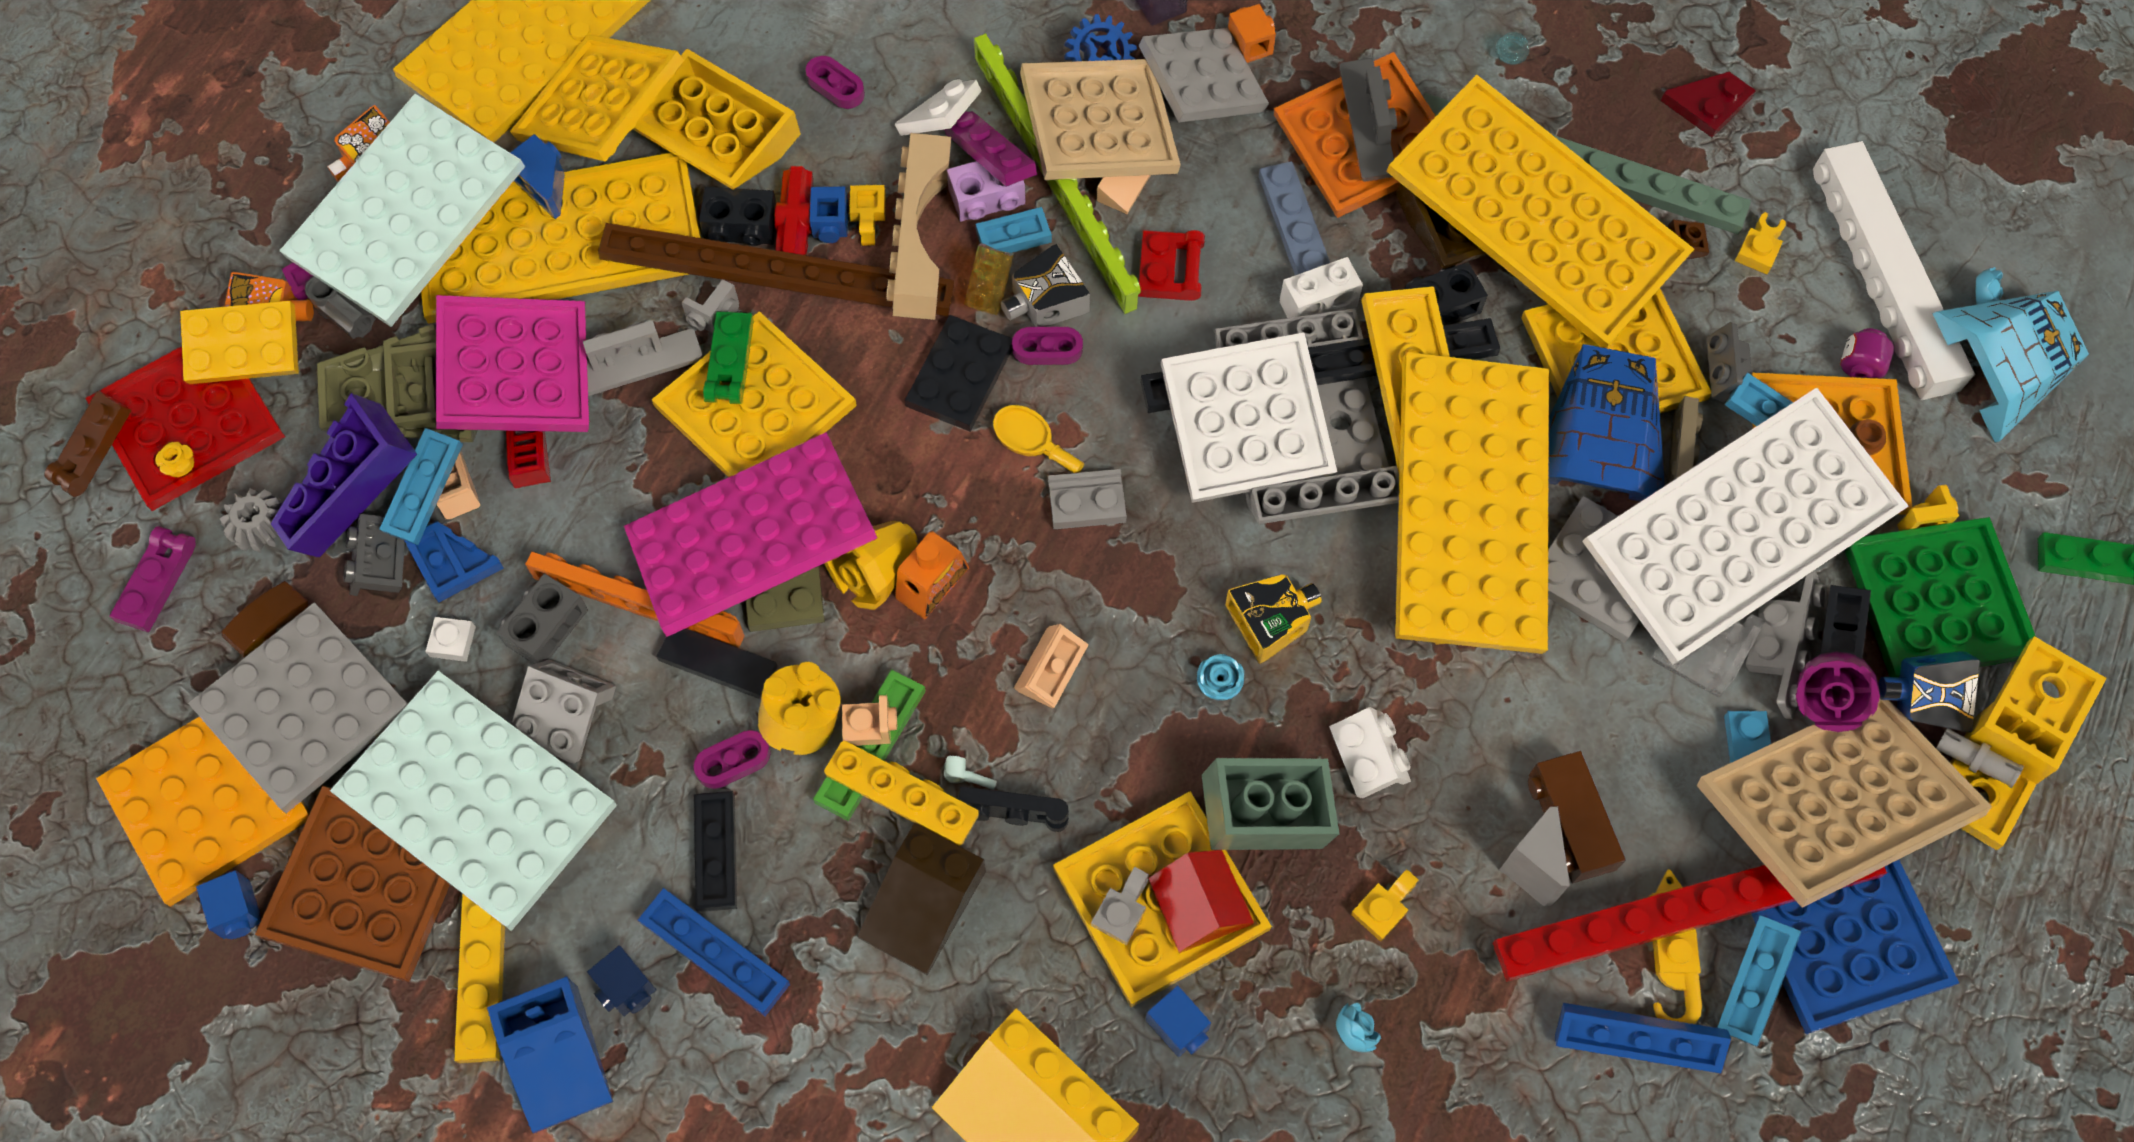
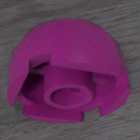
M1838 651L1820 654L1810 660L1801 671L1796 688V699L1801 713L1804 716L1806 714L1809 719L1814 721L1815 726L1834 732L1855 730L1862 726V722L1868 719L1871 714L1873 716L1877 711L1880 698L1876 675L1868 664L1853 654Z

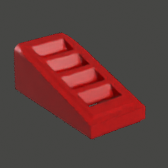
M506 430L508 474L514 488L551 482L545 431H534L516 435V431ZM531 439L536 440V442L534 443H528L523 445L517 444V442ZM536 450V453L519 456L521 452ZM537 461V464L520 467L521 463Z

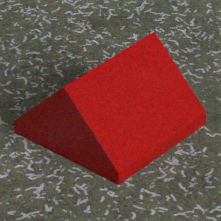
M1222 850L1186 853L1148 878L1179 954L1254 924Z

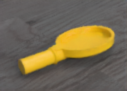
M1010 405L996 413L993 421L994 431L999 441L1006 448L1024 456L1045 454L1050 460H1054L1072 473L1081 472L1084 462L1060 448L1059 445L1052 443L1051 429L1045 419L1036 411L1020 405Z

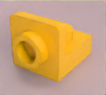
M1946 484L1938 485L1925 499V503L1911 507L1908 510V514L1897 524L1899 531L1953 523L1959 517L1958 505L1955 498L1951 496L1948 486Z

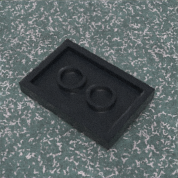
M949 315L905 398V406L971 432L1012 352L1013 338Z

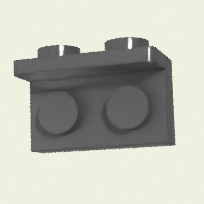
M1732 322L1727 323L1706 337L1711 395L1713 399L1726 403L1733 390L1742 385V377L1747 372L1752 374L1749 343L1739 340L1737 324Z
M359 514L355 527H348L346 548L352 549V560H346L343 581L350 583L349 595L357 596L360 589L399 593L402 588L405 541L379 530L385 518L383 516Z

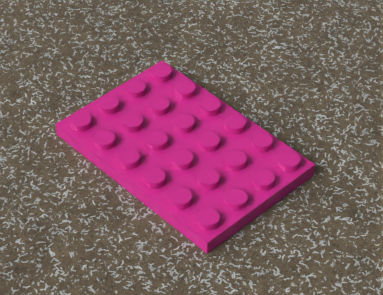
M827 432L624 526L660 627L666 637L877 539L876 533Z

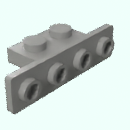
M653 320L645 323H634L628 328L612 333L598 334L593 339L583 341L589 358L587 360L588 396L694 364L703 358L694 329H687L659 338Z
M1816 571L1806 575L1800 602L1769 600L1760 606L1746 662L1749 672L1783 675L1777 697V705L1785 719H1793L1795 709L1799 707L1796 699L1798 678L1801 671L1811 660V652L1809 651L1811 640H1816L1819 633L1818 610L1819 607H1824L1826 602V586L1821 584Z

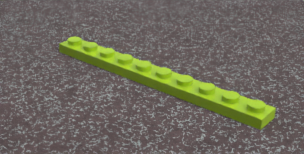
M986 33L975 37V60L1043 174L1025 93L1022 94L1020 92L1014 71L1011 68L1007 70L1004 65L1003 54L997 44L993 45ZM1077 179L1046 180L1124 314L1136 310L1138 294L1141 293L1139 282L1134 274H1128L1124 267L1125 261L1118 247H1112L1105 224L1102 221L1097 222L1093 215L1092 203L1086 194L1081 195Z

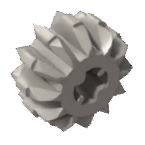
M249 488L245 497L235 493L236 502L234 504H224L227 514L220 518L221 525L225 528L224 535L226 538L244 551L252 548L254 551L261 553L266 543L269 546L275 547L274 538L279 535L270 523L283 502L265 489L258 493L256 490Z

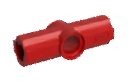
M791 166L788 170L783 171L780 202H776L775 228L777 232L775 251L807 256L808 234H812L810 226V201L814 178L813 172L806 170L803 166Z

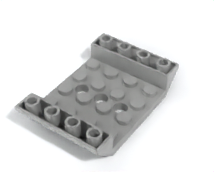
M1355 308L1215 329L1216 349L1303 332L1305 333L1308 348L1363 339ZM1366 378L1317 386L1337 473L1333 476L1252 488L1251 492L1245 493L1248 508L1258 524L1399 503L1397 466L1389 467ZM1334 418H1342L1348 422L1349 427L1345 430H1337L1332 427L1330 421Z

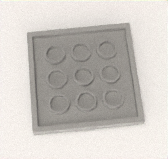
M315 602L188 703L276 805L286 814L376 740L408 705Z

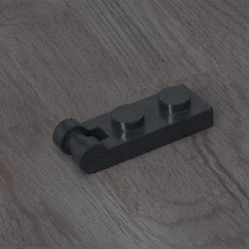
M960 786L958 800L978 810L979 816L977 821H987L989 817L1004 818L1006 823L1018 826L1027 825L1028 821L1046 823L1047 828L1053 832L1065 830L1069 823L1068 805L1062 799Z

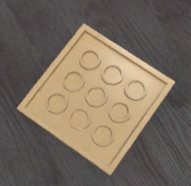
M1146 59L1022 63L1020 75L1045 180L1178 174L1181 164L1161 89Z

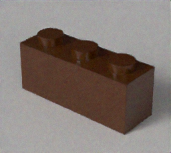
M1577 751L1537 763L1529 774V791L1534 800H1539L1544 813L1549 807H1558L1567 870L1572 884L1616 871L1626 859L1582 752Z

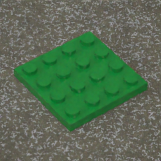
M1990 517L1864 536L1845 549L1857 587L1859 589L1871 590L1868 618L1889 677H1900L1901 662L1905 658L1959 651L1967 652L1979 659V667L2015 662L2018 660L2027 642L2034 636L2036 637Z

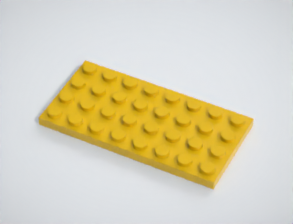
M471 0L396 65L393 71L398 79L439 109L494 143L519 121L588 34L610 38L651 0Z
M1477 74L1389 164L1386 171L1602 348L1609 346L1694 250L1693 247Z
M665 153L564 172L561 214L556 219L513 181L421 291L423 313L427 323L436 322V295L557 300L689 275L600 260L598 254L606 223L701 238L687 162L673 153Z
M1406 352L1402 357L1396 639L1538 654L1548 651L1549 369Z

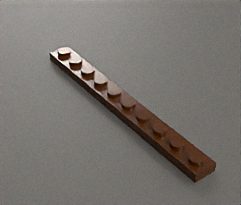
M606 223L598 249L600 260L893 307V301H887L888 279L895 280L896 274L889 273L890 269L611 223ZM939 277L936 315L949 316L954 289V280Z

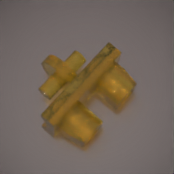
M983 243L978 245L964 305L993 315L999 314L1014 254L993 249Z

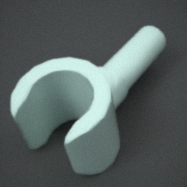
M948 756L946 758L944 777L948 782H972L994 790L997 783L996 780L971 771H965V758L959 756Z

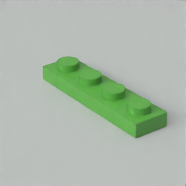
M891 669L871 702L879 703V695H887L889 706L896 707L897 730L890 731L891 744L860 745L857 747L885 761L925 694V686ZM826 777L813 800L816 805L849 821L863 795Z

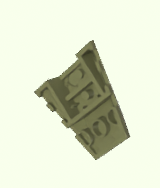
M433 324L419 328V333L402 339H398L396 336L384 340L382 346L366 350L363 347L317 363L319 427L321 430L328 431L334 420L340 422L348 409L344 404L349 395L353 393L380 403L405 437L421 438L424 429L427 428L461 442H474L478 431L436 429V327Z

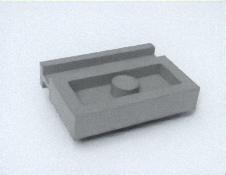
M1121 469L1048 476L1053 530L1126 523L1127 515Z

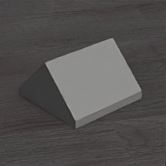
M1558 807L1548 808L1499 869L1543 906H1552L1570 886Z

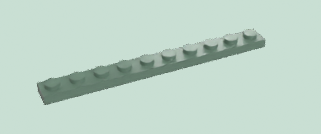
M1427 93L1424 95V99L1435 116L1450 102ZM1553 135L1633 200L1739 235L1751 200Z

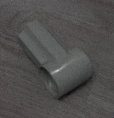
M313 276L309 279L305 286V292L320 316L330 319L352 339L356 337L363 338L372 330L373 322L376 320L374 315Z

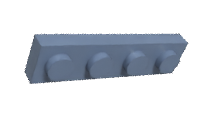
M1293 162L1260 168L1259 179L1294 274L1298 275L1329 264V257Z

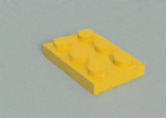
M291 301L180 311L183 376L186 383L197 384L299 374L295 304Z

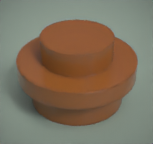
M1866 419L1858 421L1849 429L1869 455L1880 452L1886 443L1885 429L1875 420Z

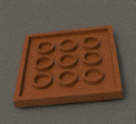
M322 786L255 935L268 941L410 982L450 884L330 791L332 788Z

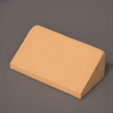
M1151 175L1103 177L1097 188V201L1128 214Z
M1061 624L1049 626L1045 630L1014 689L1050 708H1055L1089 644Z

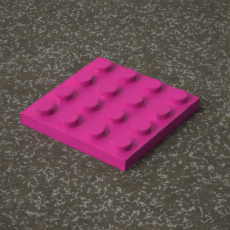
M436 295V429L588 432L587 354L583 341H586L585 301Z

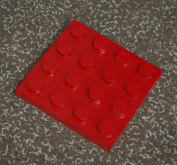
M182 346L99 390V392L109 395L132 410L112 446L143 501L151 511L156 510L285 438L284 433L251 379L197 384L186 383L183 376ZM96 393L85 398L88 404H90ZM179 442L181 445H188L192 449L194 466L188 474L181 477H172L160 471V466H157L155 459L157 453L166 444Z

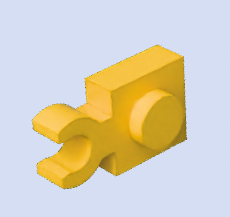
M1764 212L1756 223L1755 229L1750 228L1735 262L1767 275L1783 243L1782 240L1777 238L1784 230L1786 221L1781 219L1777 227H1770L1766 223L1768 213Z

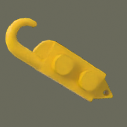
M1668 869L1655 893H1652L1650 896L1683 887L1672 871ZM1666 879H1669L1671 884H1668ZM1694 929L1653 941L1656 976L1666 987L1684 991L1686 1009L1685 1014L1681 1018H1671L1663 1011L1661 1004L1655 1002L1653 1008L1657 1018L1696 1024L1701 1017L1702 999L1699 980L1701 969L1697 932Z

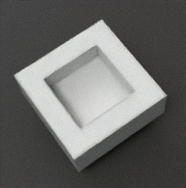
M435 617L426 653L432 658L467 662L476 626L472 621Z

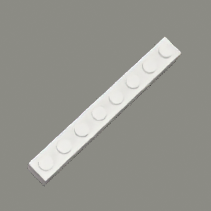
M1863 141L1824 149L1813 168L1814 179L1821 186L1826 197L1827 207L1834 214L1839 224L1840 235L1847 242L1853 254L1854 265L1860 270L1866 282L1868 295L1875 301L1880 312L1881 323L1889 331L1894 342L1895 353L1904 363L1910 385L1916 389L1920 400L1960 392L1975 373L1960 342L1947 345L1932 313L1944 309Z

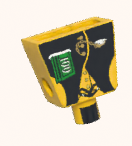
M1281 574L1228 590L1225 605L1257 661L1261 664L1308 630L1311 621L1308 609L1322 603V598L1313 583L1295 590L1288 576Z

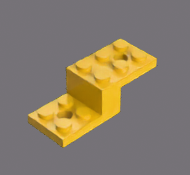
M2035 636L2027 642L1995 701L1974 718L1972 732H1966L1964 736L1979 745H1982L1983 742L1990 745L1989 750L2019 765H2023L2024 768L2014 786L2010 788L2008 785L1979 770L1976 773L1968 770L1969 765L1952 757L1950 763L1973 787L1984 789L1989 796V804L1992 806L1986 816L1960 829L1995 850L2004 846L2036 785L2060 767L2105 683L2106 677ZM2043 681L2050 682L2057 687L2059 698L2050 697L2045 693L2042 686Z

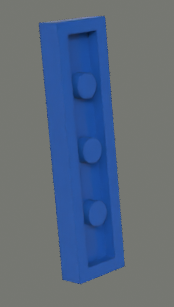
M664 888L638 919L640 924L764 1017H766L790 986L789 980Z
M1563 1003L1555 1033V1042L1558 1047L1715 1073H1722L1731 1041L1727 1029Z

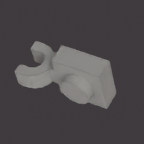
M1134 867L1121 893L1110 888L1094 916L1091 926L1127 945L1146 911V907L1137 903V900L1148 882L1149 874Z

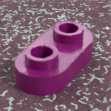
M817 56L807 63L806 76L808 84L840 108L851 109L863 102L865 92L861 78L829 56Z
M1025 327L1018 330L1013 336L1012 351L1014 357L1026 365H1068L1075 363L1082 356L1083 338L1077 330L1071 327ZM1027 347H1033L1036 350L1033 352H1028L1024 349ZM1069 347L1071 350L1061 351L1060 348Z
M752 730L744 731L701 751L694 761V772L699 782L705 787L712 789L721 788L762 769L770 759L771 750L761 733ZM748 750H758V754L754 758L748 759L745 757V753ZM713 766H722V770L719 774H709V771Z

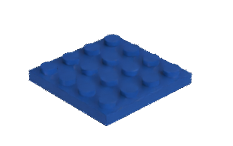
M1900 860L1885 866L1887 874L1881 878L1841 888L1803 908L1795 901L1751 914L1755 924H1757L1761 915L1801 931L1782 983L1806 1035L1959 984L1954 970Z

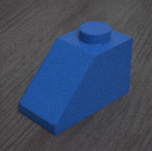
M533 134L510 152L521 159L525 165V168L515 178L514 182L556 219L561 214L565 176L559 161L562 156L551 142L544 143Z

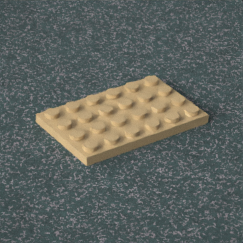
M1880 698L1874 715L1872 716L1871 714L1868 719L1862 722V726L1855 730L1834 732L1823 730L1813 724L1702 776L1697 784L1702 793L1802 908L1986 816L1992 807L1890 700H1881Z

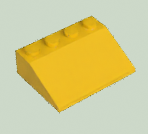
M686 49L681 55L684 62L676 71L675 76L667 82L657 95L655 102L639 118L633 130L734 190L781 159L801 135L795 112L691 50Z
M1017 1008L984 1042L932 1106V1109L965 1142H1129L1137 1133L1139 1123Z

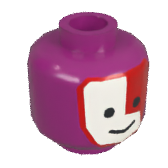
M1867 328L1853 333L1847 339L1840 365L1842 370L1850 377L1882 379L1886 376L1894 352L1893 343L1884 332L1877 329Z

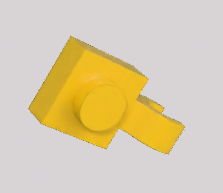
M885 185L850 186L851 222H859L861 246L875 245V221H885Z
M1406 869L1388 891L1378 883L1352 911L1351 916L1381 942L1409 911L1401 901L1416 886L1419 879Z

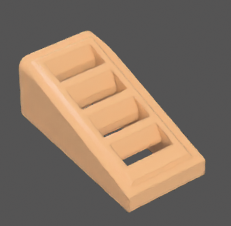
M461 451L437 502L438 508L446 519L455 518L480 507L475 487Z

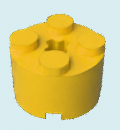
M802 662L800 665L786 666L774 672L764 683L758 713V728L764 740L771 747L779 751L782 748L794 751V755H807L824 747L833 733L841 699L837 685L832 678L821 671L819 666L813 662Z

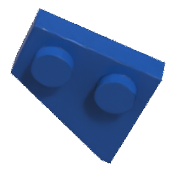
M438 521L426 527L419 545L405 541L438 603L504 569L496 556H490L480 550L473 542L464 537L457 536L450 528Z

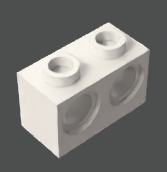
M1345 257L1284 279L1279 302L1287 318L1353 309L1358 306L1363 284L1349 258Z

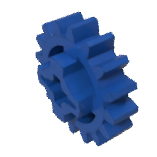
M1095 14L1091 24L1086 18L1082 19L1079 23L1081 29L1074 26L1069 32L1074 39H1067L1064 46L1071 49V51L1064 55V60H1072V62L1082 61L1079 49L1084 52L1085 61L1136 60L1134 57L1129 56L1130 53L1137 49V45L1128 44V40L1133 35L1132 32L1123 34L1121 30L1124 23L1121 21L1116 26L1112 25V16L1110 15L1104 22H1101L1099 15ZM1101 31L1107 34L1096 36L1094 33L1091 32ZM1116 41L1120 47L1121 55L1117 53ZM1099 47L1105 50L1101 58L1096 55Z

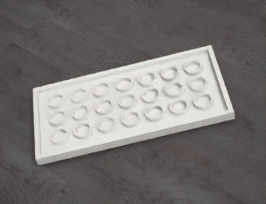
M1815 388L1590 534L1582 542L1671 664L1674 665L1909 506L1819 389Z

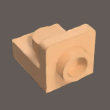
M879 695V703L842 705L843 741H847L855 746L891 744L890 731L897 730L896 707L889 706L887 695Z

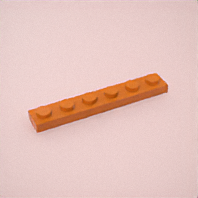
M531 552L525 563L535 580L539 581L545 573L579 595L658 621L648 591L636 587L633 582L624 577L614 576L612 579L603 576L597 569L589 565L580 564L577 567L568 564L562 557L553 553H546L544 556ZM724 611L686 628L737 648L740 647L745 636L738 619Z

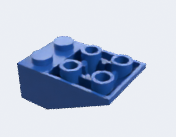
M568 977L487 1007L499 1050L533 1134L613 1102L579 988Z

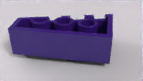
M353 393L349 395L344 404L348 409L340 422L334 420L328 429L327 434L330 438L321 453H314L307 463V466H309L308 473L301 484L295 483L270 523L288 550L320 558L359 517V514L378 497L417 455L380 403Z

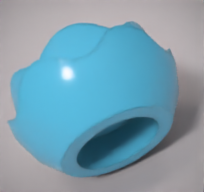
M1996 267L1989 268L1976 277V305L2000 301L2003 295L2000 282L2003 277L2001 270H1996Z
M1217 654L1201 662L1197 672V683L1200 690L1207 697L1214 700H1228L1235 697L1241 691L1244 685V670L1241 664L1237 663L1232 657L1225 654ZM1222 676L1224 680L1219 681L1217 680V677Z
M1347 1003L1343 1006L1336 1020V1028L1345 1045L1357 1052H1371L1377 1049L1375 1045L1380 1041L1381 1035L1374 1031L1373 1017L1361 1011L1360 1003H1354L1350 1006Z

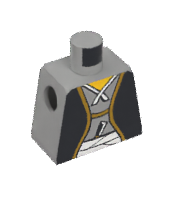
M1057 244L1051 246L1014 272L1012 275V291L1014 295L1001 301L1003 312L1010 321L1026 313L1035 327H1046L1090 312V293Z

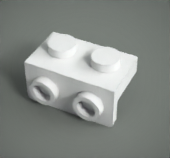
M1368 707L1329 726L1357 797L1365 798L1395 783L1404 785L1411 782L1407 772L1410 770L1409 760L1401 748H1397L1393 735L1396 734V729L1391 718L1386 713L1383 714L1381 711Z

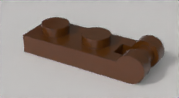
M97 391L57 461L52 462L46 467L44 472L45 478L54 485H61L62 490L72 497L83 494L132 410L109 395Z

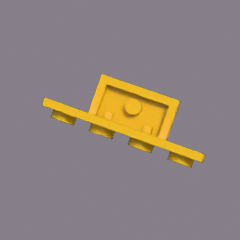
M847 741L840 743L824 770L825 775L832 780L958 846L964 843L979 816L977 809L945 793L936 783L927 779L922 781L910 775V772L900 764L892 761L887 763Z

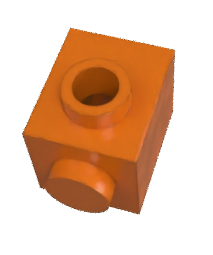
M1260 4L1248 8L1243 7L1229 13L1228 29L1247 63L1273 55L1276 37L1275 25L1271 16L1265 14Z

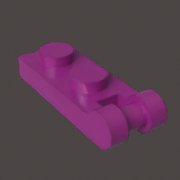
M156 526L150 534L149 546L109 617L117 623L149 633L195 549V538L183 533L177 536L170 529ZM167 549H172L173 552L170 557H164Z

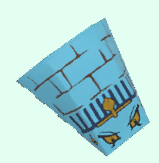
M2059 291L1932 313L1947 345L1965 339L1968 340L1995 395L1996 402L1979 410L1994 442L2002 440L2089 355Z

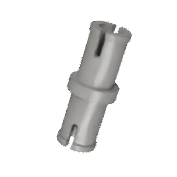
M1947 728L1936 748L1938 751L1969 765L1968 770L1974 773L1979 770L2008 785L2010 788L2014 786L2024 768L2023 765H2019L1989 750L1990 745L1984 742L1982 745H1979L1951 731L1949 728Z

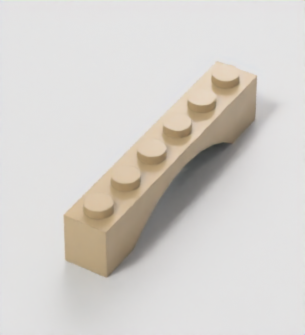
M910 133L909 147L902 146L901 167H906L907 170L906 172L899 173L898 193H904V199L897 198L895 219L901 220V225H894L892 246L899 247L898 252H891L889 273H894L896 276L895 280L888 279L887 301H893V316L935 320L939 268L929 258L921 244L917 224L926 205L937 193L947 186V169H949L951 137Z

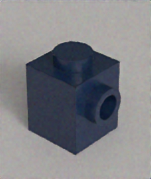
M620 945L587 971L600 988L594 995L608 1012L616 1008L624 1017L629 1012L634 1014L642 1010L651 1001L652 997L650 995L656 991V988Z

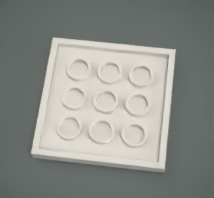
M1304 332L1163 358L1161 360V368L1192 503L1251 492V489L1255 487L1333 476L1337 473Z

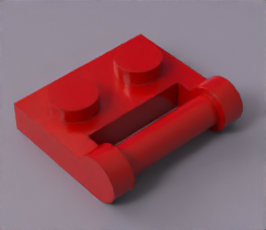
M1143 230L1139 276L1141 293L1138 294V297L1198 300L1201 297L1202 286L1199 283L1200 253L1205 245V234L1197 230H1191L1186 233ZM1176 249L1187 250L1185 282L1182 284L1174 283Z

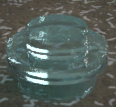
M1507 33L1498 40L1495 48L1496 55L1504 63L1511 65L1520 64L1528 57V41L1520 33Z

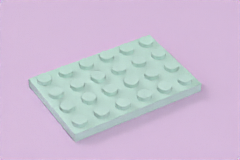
M414 94L280 249V252L287 259L392 327L525 168V165L521 159L417 94Z
M440 671L435 673L330 790L340 800L510 931L514 929L617 806L613 799Z

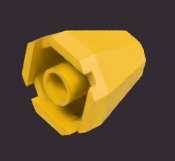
M889 521L872 526L877 539L824 563L836 587L843 594L849 588L857 596L851 601L858 608L875 610L887 600L896 586L899 566L918 545L915 531L908 524H903L900 521Z

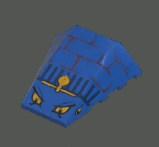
M1586 344L1582 345L1562 387V391L1549 415V484L1556 485L1561 480L1610 489L1629 493L1630 500L1640 502L1665 486L1656 358Z

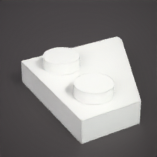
M960 79L953 80L946 84L941 91L898 120L895 126L900 136L909 135L910 133L950 129L982 90L977 80L964 82Z

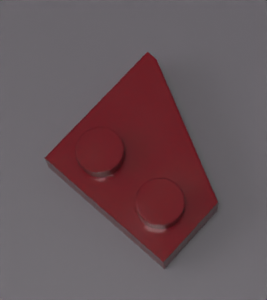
M1729 71L1668 89L1664 92L1661 102L1712 138L1753 98L1756 90Z

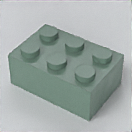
M1216 758L1202 774L1211 850L1323 849L1340 834L1328 759Z

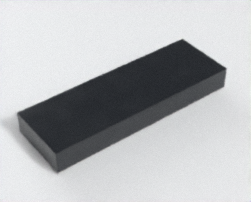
M686 628L666 637L656 656L658 661L758 699H761L766 679L778 667L775 661Z
M733 791L694 794L695 909L697 912L737 909L735 794Z

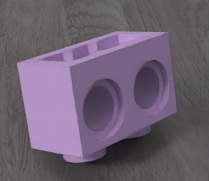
M977 161L947 169L948 189L960 222L969 219H980L987 214L1002 210H1013L1025 204V183L1023 180L1007 187L1001 186L1002 183Z

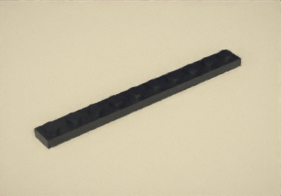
M1491 318L1443 326L1450 357L1475 360L1498 356L1501 348ZM1370 338L1308 348L1317 386L1378 376ZM1163 372L1141 375L1140 383L1147 413L1171 410Z

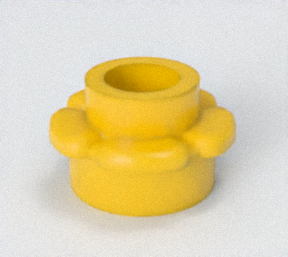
M171 442L166 444L157 453L155 462L157 466H160V471L163 474L181 477L188 474L194 466L193 451L188 445Z

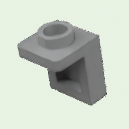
M722 279L703 305L685 297L682 301V306L686 315V321L692 327L700 331L705 329L713 333L716 312H737L739 300L735 286Z

